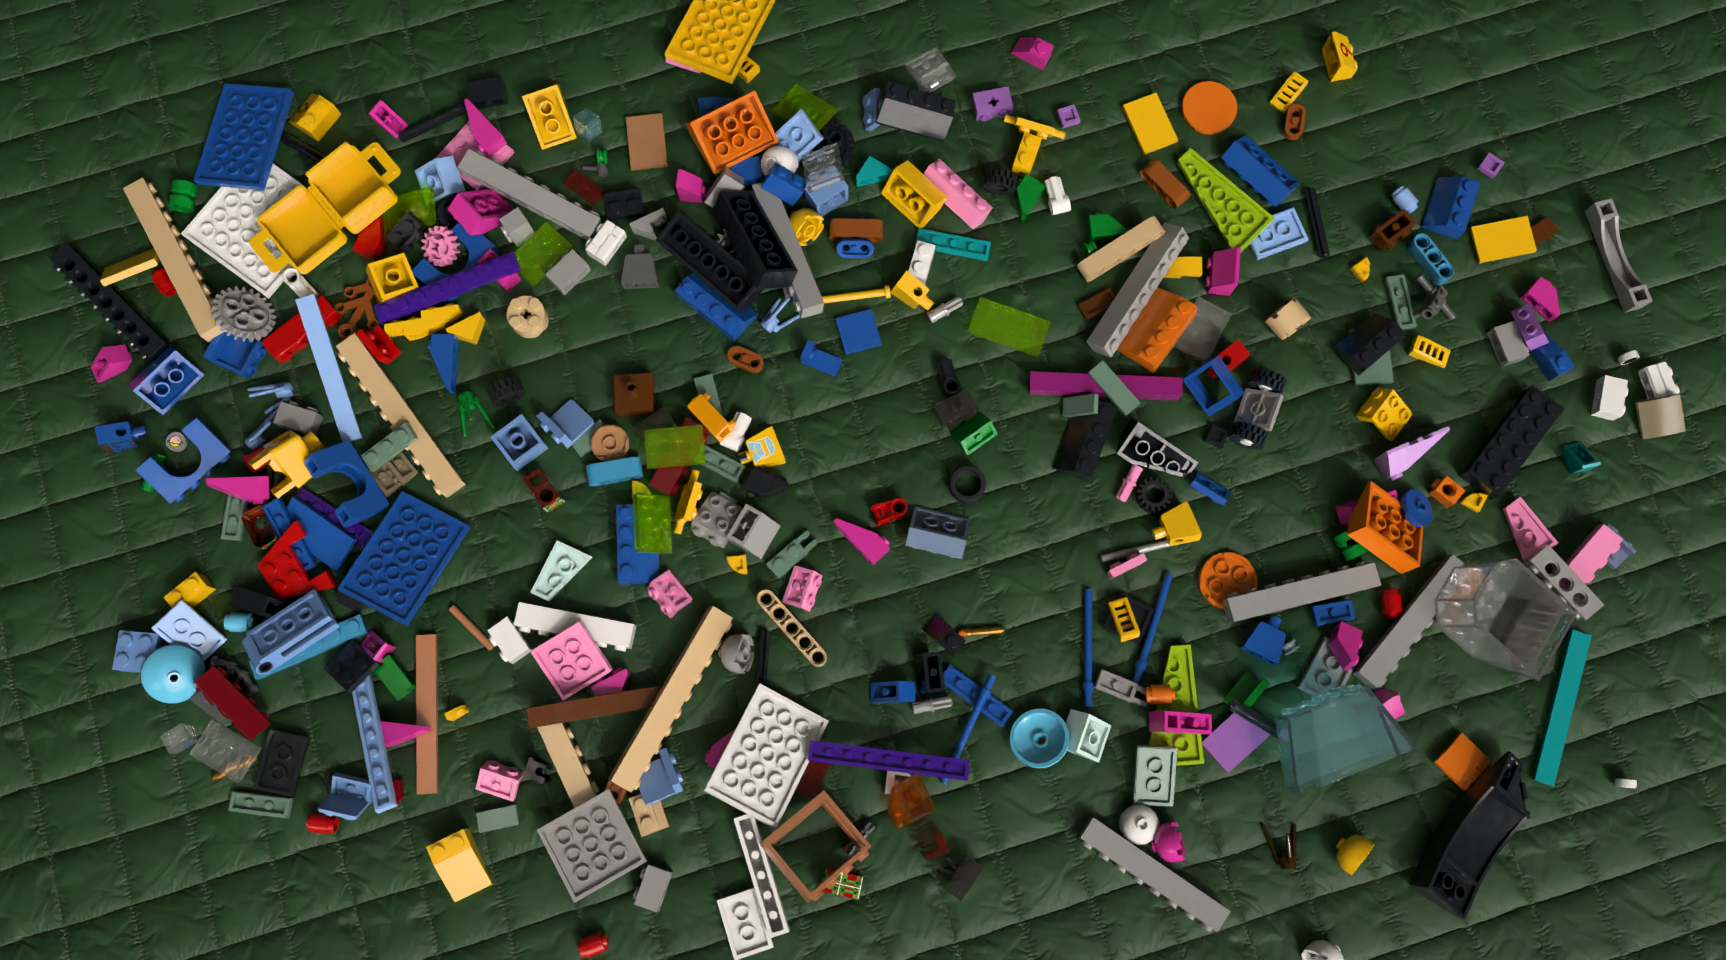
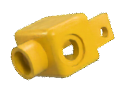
M289 430L263 445L265 449L247 462L256 470L270 460L269 465L274 471H279L286 475V479L270 490L274 496L279 498L295 486L300 488L312 478L303 462L310 454L323 450L325 447L311 431L301 438L298 434Z

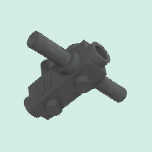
M1419 274L1416 280L1425 289L1427 296L1423 297L1421 308L1413 312L1414 317L1419 318L1423 316L1425 319H1431L1441 309L1449 320L1454 319L1456 314L1447 305V300L1445 299L1448 295L1447 290L1442 285L1432 287L1423 274Z

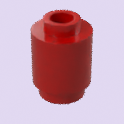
M164 268L156 269L151 278L160 293L166 297L175 295L177 291Z
M1396 589L1382 591V596H1380L1382 615H1387L1388 619L1399 618V614L1403 613L1401 594Z
M313 812L306 820V827L309 829V832L335 833L339 825L338 817L334 815L327 816L320 812Z
M599 931L581 938V941L577 942L581 957L589 958L607 951V946H609L607 935Z

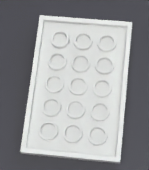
M759 683L704 791L776 829L809 763L810 740L819 741L829 721Z

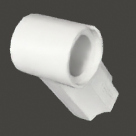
M1054 176L1045 180L1044 184L1046 185L1049 198L1048 205L1051 215L1071 211L1068 195H1065L1061 178Z
M288 268L283 272L282 278L284 282L289 285L299 298L315 294L316 298L319 294L296 269ZM297 275V279L294 282H290L291 278Z
M736 412L733 418L736 422L735 427H733L734 431L720 443V445L739 452L742 447L744 435L752 420L751 417L742 412Z

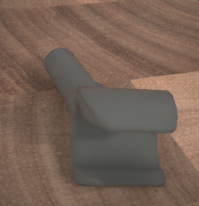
M603 163L597 164V166H582L583 170L597 171L600 177L608 176V168Z

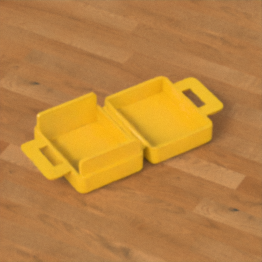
M344 142L305 173L309 178L310 186L308 188L302 185L295 187L258 217L257 222L262 230L250 239L249 245L271 272H278L290 263L299 273H309L347 242V236L341 230L344 226L351 233L357 234L397 203L398 196L388 184L401 174L400 168L377 142L371 143L361 152L355 146ZM372 156H375L387 170L382 176L367 161ZM269 238L282 253L277 259L263 244Z

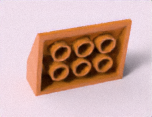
M756 91L748 92L685 124L694 143L714 175L721 172L725 167L729 168L779 142Z
M1157 288L1139 314L1138 319L1130 328L1128 334L1120 343L1117 351L1154 373L1197 315L1198 306L1182 296Z
M1369 481L1349 519L1347 535L1400 574L1420 567L1424 526L1416 527L1405 518L1404 514L1406 512L1404 509L1402 510L1401 503L1374 482Z

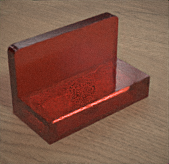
M939 831L932 834L938 850L924 854L925 860L949 852L942 832Z

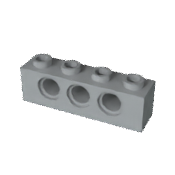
M1549 545L1541 546L1525 560L1528 564L1527 568L1534 575L1537 574L1542 579L1541 583L1548 590L1551 589L1556 594L1554 596L1556 600L1562 605L1565 604L1570 609L1568 611L1569 614L1576 620H1587L1604 606L1600 599ZM1547 564H1550L1553 568L1551 574L1545 571ZM1561 579H1564L1566 581V587L1564 589L1560 588L1559 581ZM1575 594H1578L1580 596V602L1578 604H1575L1573 601V596Z

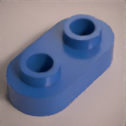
M842 238L837 243V253L843 258H869L874 252L873 242L867 238ZM847 244L849 248L845 249L843 245ZM867 245L868 248L863 249L861 246Z

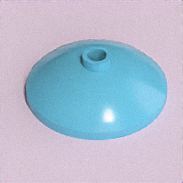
M166 645L158 648L147 657L142 666L141 681L146 692L154 699L164 703H179L190 699L195 694L196 690L193 688V684L206 672L202 658L193 649L184 645ZM175 674L178 676V678L176 680H171L170 676Z
M1033 709L1025 712L1015 721L1010 732V745L1013 753L1023 764L1033 768H1046L1056 764L1065 755L1070 741L1069 730L1064 720L1055 712L1047 709ZM1045 739V743L1040 745L1039 740Z

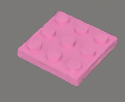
M470 121L465 124L436 158L453 156L458 167L468 149L472 151L478 150L475 146L477 142L474 139ZM505 145L491 157L486 153L484 155L489 160L492 158L497 160L503 166L515 152L508 145ZM459 172L461 180L475 191L482 190L485 187Z
M581 620L530 651L562 700L567 699L613 670Z

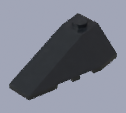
M1132 418L1121 433L1116 454L1131 464L1188 478L1199 463Z

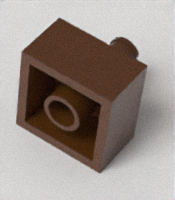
M653 373L614 375L615 413L618 417L656 416V390Z

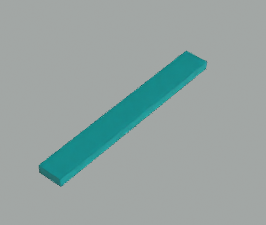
M1576 630L1569 631L1532 777L1534 781L1549 786L1555 785L1591 635Z

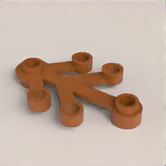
M369 277L366 283L355 287L349 286L344 290V294L348 299H354L358 293L366 291L363 297L346 303L340 302L335 305V310L339 315H345L348 310L356 308L349 322L340 325L338 328V334L343 339H347L355 333V327L364 311L368 319L367 326L370 330L374 328L371 327L373 322H376V325H380L375 318L371 299L374 295L377 303H380ZM353 290V294L348 295V292ZM341 306H344V309L342 311H339V308ZM351 330V333L346 336V331Z

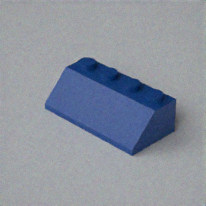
M1248 135L1236 140L1221 157L1227 167L1233 168L1238 172V176L1242 180L1249 182L1255 192L1261 193L1265 197V201L1275 207L1282 203L1301 184Z
M694 273L687 276L675 289L677 298L733 342L740 337L758 316V313L750 307L744 314L737 311Z
M640 504L616 505L618 583L620 585L650 584L652 580L660 576L658 507Z

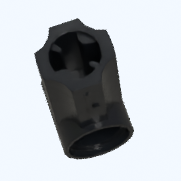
M940 360L935 365L943 387V394L949 399H954L959 395L960 381L957 378L952 360ZM954 385L957 389L950 391L947 389V386Z

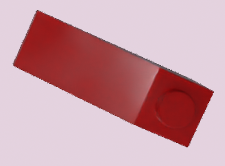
M385 212L360 232L353 247L358 256L374 262L384 257L386 252Z

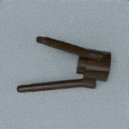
M1261 824L1274 855L1275 864H1280V869L1296 868V825H1292V851L1290 834L1287 833V851L1280 852V856H1278L1265 824Z

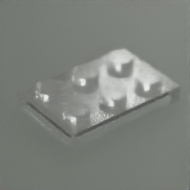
M837 143L826 145L822 149L810 151L802 156L806 187L809 193L844 180Z
M1198 296L1194 303L1198 306L1197 315L1173 347L1200 361H1204L1211 355L1232 314Z
M211 720L189 755L234 782L240 783L262 748L253 742H249L246 738L219 722Z

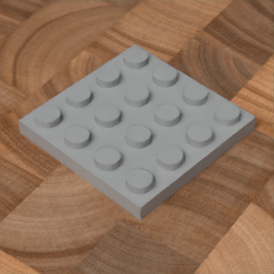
M610 789L537 829L574 903L647 862Z

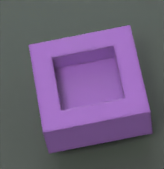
M1074 104L1057 109L1056 113L1062 129L1080 123L1081 120Z
M1489 152L1477 170L1493 179L1505 162Z

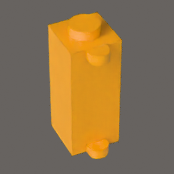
M708 393L694 397L687 407L721 443L734 431L733 427H735L736 422L731 420L728 423L707 401L710 399Z

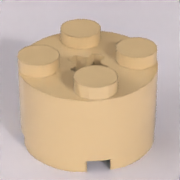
M520 296L514 298L507 309V320L514 331L521 337H538L548 327V313L539 299L535 297Z
M1295 297L1287 301V304L1282 305L1264 321L1281 340L1290 337L1297 331L1296 328L1304 325L1311 319L1309 313Z

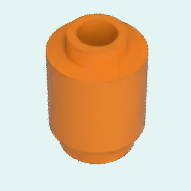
M1170 684L1145 687L1146 703H1151V705L1171 704V700H1175L1174 688H1171Z

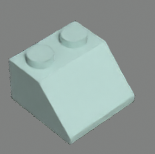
M1071 709L1066 720L1070 735L1067 751L1099 763L1111 725L1088 713Z

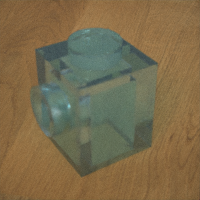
M588 108L573 117L576 134L587 142H590L602 133L599 116Z

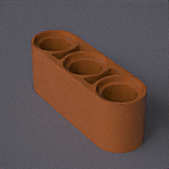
M1151 160L1140 170L1141 177L1172 208H1178L1190 197L1188 189L1159 160Z
M831 219L829 221V240L838 242L842 238H867L873 243L881 242L883 240V221L878 219Z

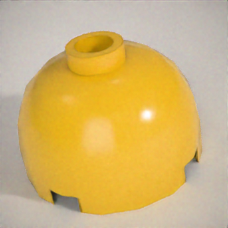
M810 208L796 210L789 218L800 246L808 245L806 242L809 239L814 241L824 227L822 223L823 217Z
M1357 834L1351 835L1347 839L1342 838L1336 845V848L1339 849L1336 855L1339 866L1352 876L1375 844L1368 838Z

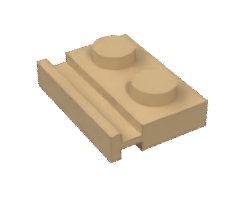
M641 794L629 798L641 837L670 827L661 800L651 805H646Z

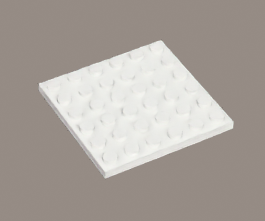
M272 164L265 191L221 187L181 235L269 299L284 282L282 278L283 272L288 268L294 267L288 263L280 271L271 272L249 245V241L262 230L257 222L258 217L295 187L302 184ZM270 238L263 242L275 259L282 255Z

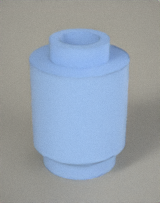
M1404 186L1398 188L1391 195L1392 201L1401 211L1405 209L1410 214L1418 208V199L1408 188L1405 189Z

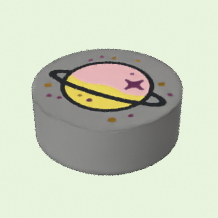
M173 432L166 438V446L174 452L183 451L188 444L186 436L179 432Z

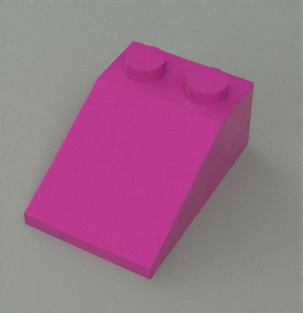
M491 189L457 193L447 210L465 228L467 233L474 236L484 234L501 225L499 219L514 210V208L502 195Z

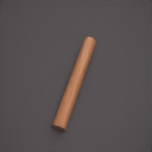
M455 605L449 609L489 651L495 647Z

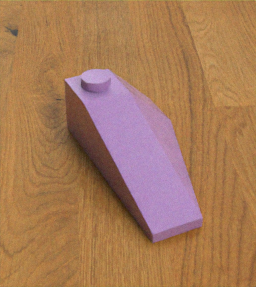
M1449 426L1430 433L1424 438H1417L1410 443L1407 442L1386 451L1374 459L1383 479L1391 478L1393 481L1402 477V472L1412 466L1450 430Z

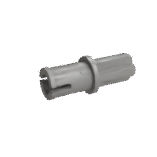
M956 297L945 304L940 303V306L926 314L930 322L934 323L944 316L948 317L950 312L963 305V301L960 297Z
M950 696L933 699L929 697L930 699L912 702L914 714L928 711L934 712L936 709L952 706Z

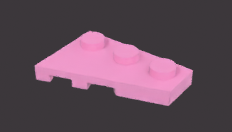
M1518 497L1503 508L1525 566L1528 565L1525 560L1541 546L1549 545L1552 548L1558 543L1521 497Z

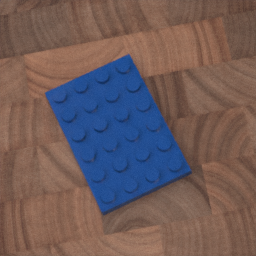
M224 83L194 182L198 185L265 191L294 95L292 89Z
M402 491L337 589L408 627L468 533L470 526Z

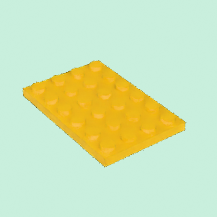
M693 0L665 51V57L733 84L775 0Z

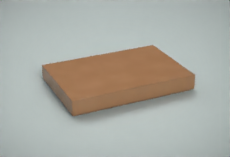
M662 113L626 117L631 170L668 167Z

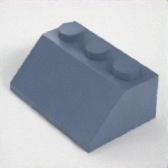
M915 506L905 546L962 559L971 519Z

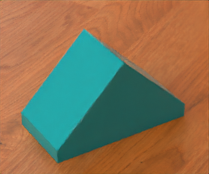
M869 156L856 175V187L888 181L892 174V169Z
M1582 442L1562 446L1570 474L1589 471L1601 465V461Z

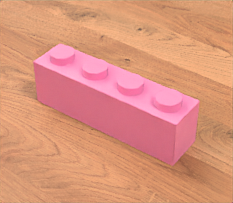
M940 159L928 165L924 175L947 196L944 203L972 229L982 224L993 207Z
M1605 524L1597 525L1565 563L1584 583L1588 584L1594 579L1595 571L1607 564L1608 556L1619 550L1623 539ZM1564 579L1559 581L1560 588L1564 589L1566 587ZM1575 594L1573 598H1577L1579 595Z

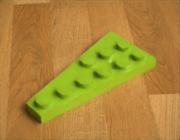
M1190 148L1178 159V166L1230 249L1241 248L1242 253L1273 222L1274 217L1193 149Z
M1191 644L1169 647L1162 684H1170V687L1174 688L1175 700H1171V704L1157 705L1156 711L1198 713ZM1151 732L1149 745L1177 747L1176 766L1204 764L1201 734Z

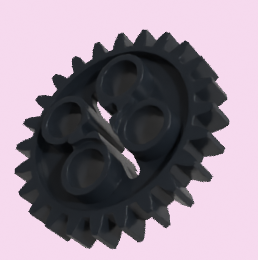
M824 118L823 123H820L819 119H817L815 127L823 135L824 139L799 162L801 165L804 164L805 170L809 169L810 174L816 171L817 176L821 172L824 174L826 171L834 169L840 173V167L847 168L845 162H851L849 156L854 155L852 149H855V144L853 143L855 140L851 136V131L847 130L846 125L842 126L840 121L835 124L833 118L830 122H827L826 118ZM835 139H840V141L836 143L833 142ZM813 152H818L815 156H810ZM835 155L833 159H828L830 156Z

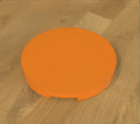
M1213 81L1197 83L1187 91L1182 101L1181 110L1184 120L1195 131L1213 135L1221 133L1232 124L1237 114V102L1233 93L1226 86Z
M1223 552L1212 556L1203 564L1199 572L1198 583L1205 600L1212 606L1224 610L1222 601L1228 598V594L1239 592V595L1246 594V590L1257 588L1258 578L1254 568L1245 557L1233 552Z

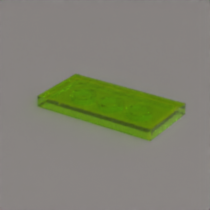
M980 297L968 328V333L1038 357L1051 322Z

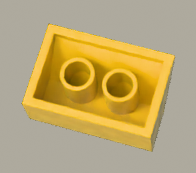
M908 160L893 170L881 192L901 213L921 229L941 209L947 199V196Z

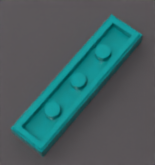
M918 228L915 247L918 240L936 245V252L988 261L991 246L990 241Z

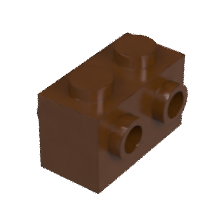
M1405 209L1398 214L1394 212L1386 219L1387 222L1382 225L1380 223L1372 229L1374 233L1369 239L1380 252L1385 248L1390 250L1398 243L1397 239L1400 237L1404 239L1412 233L1410 229L1416 222Z

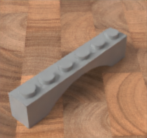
M1610 198L1592 204L1585 210V214L1624 313L1641 309L1651 303L1652 298L1646 284L1636 275L1625 256L1619 234V215L1613 199Z

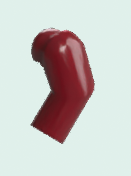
M402 780L392 781L397 806L404 798Z

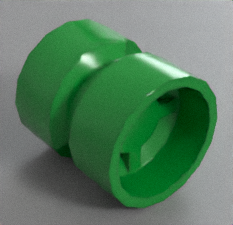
M173 180L170 190L173 195L169 196L168 208L181 213H192L195 205L193 198L196 197L197 185L185 180Z
M1348 531L1333 538L1337 547L1343 549L1341 554L1346 562L1369 551L1348 536ZM1352 539L1355 544L1348 547L1346 541Z

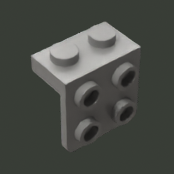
M712 492L700 507L694 519H692L691 531L696 536L709 540L712 545L724 549L728 543L726 536L743 508Z

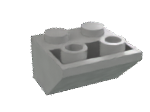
M745 504L726 538L729 542L762 559L781 526L764 513Z

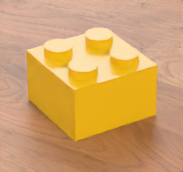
M404 253L367 264L366 273L379 303L419 288Z

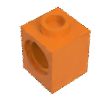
M1445 476L1442 479L1437 478L1432 483L1431 487L1433 489L1429 494L1446 508H1449L1457 502L1465 490L1451 478ZM1443 487L1447 488L1448 495L1443 492Z

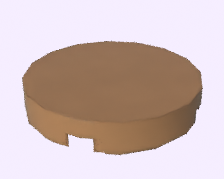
M605 425L593 434L591 448L594 455L604 462L622 459L628 452L629 438L622 428L615 425Z

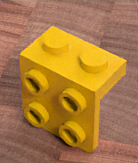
M1377 387L1372 392L1369 399L1356 414L1360 421L1374 423L1388 441L1395 439L1412 416V412L1394 389Z

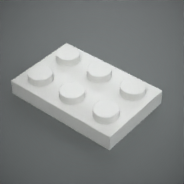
M754 888L717 900L734 960L774 947L772 939L769 938Z

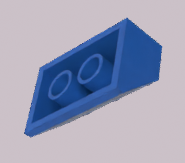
M1464 176L1438 177L1421 227L1458 239L1466 230L1480 182Z
M171 344L129 385L133 392L164 415L205 374Z

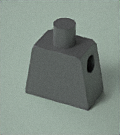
M634 245V254L625 255L621 279L624 289L659 288L654 258L651 253H645L644 245Z

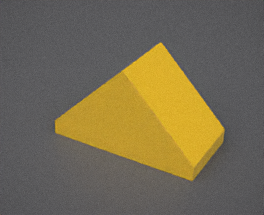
M478 312L446 328L448 334H455L459 340L477 345L486 320Z

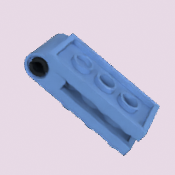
M314 589L245 633L246 637L243 639L242 644L256 673L264 675L281 666L340 626L326 600L320 597L319 593Z

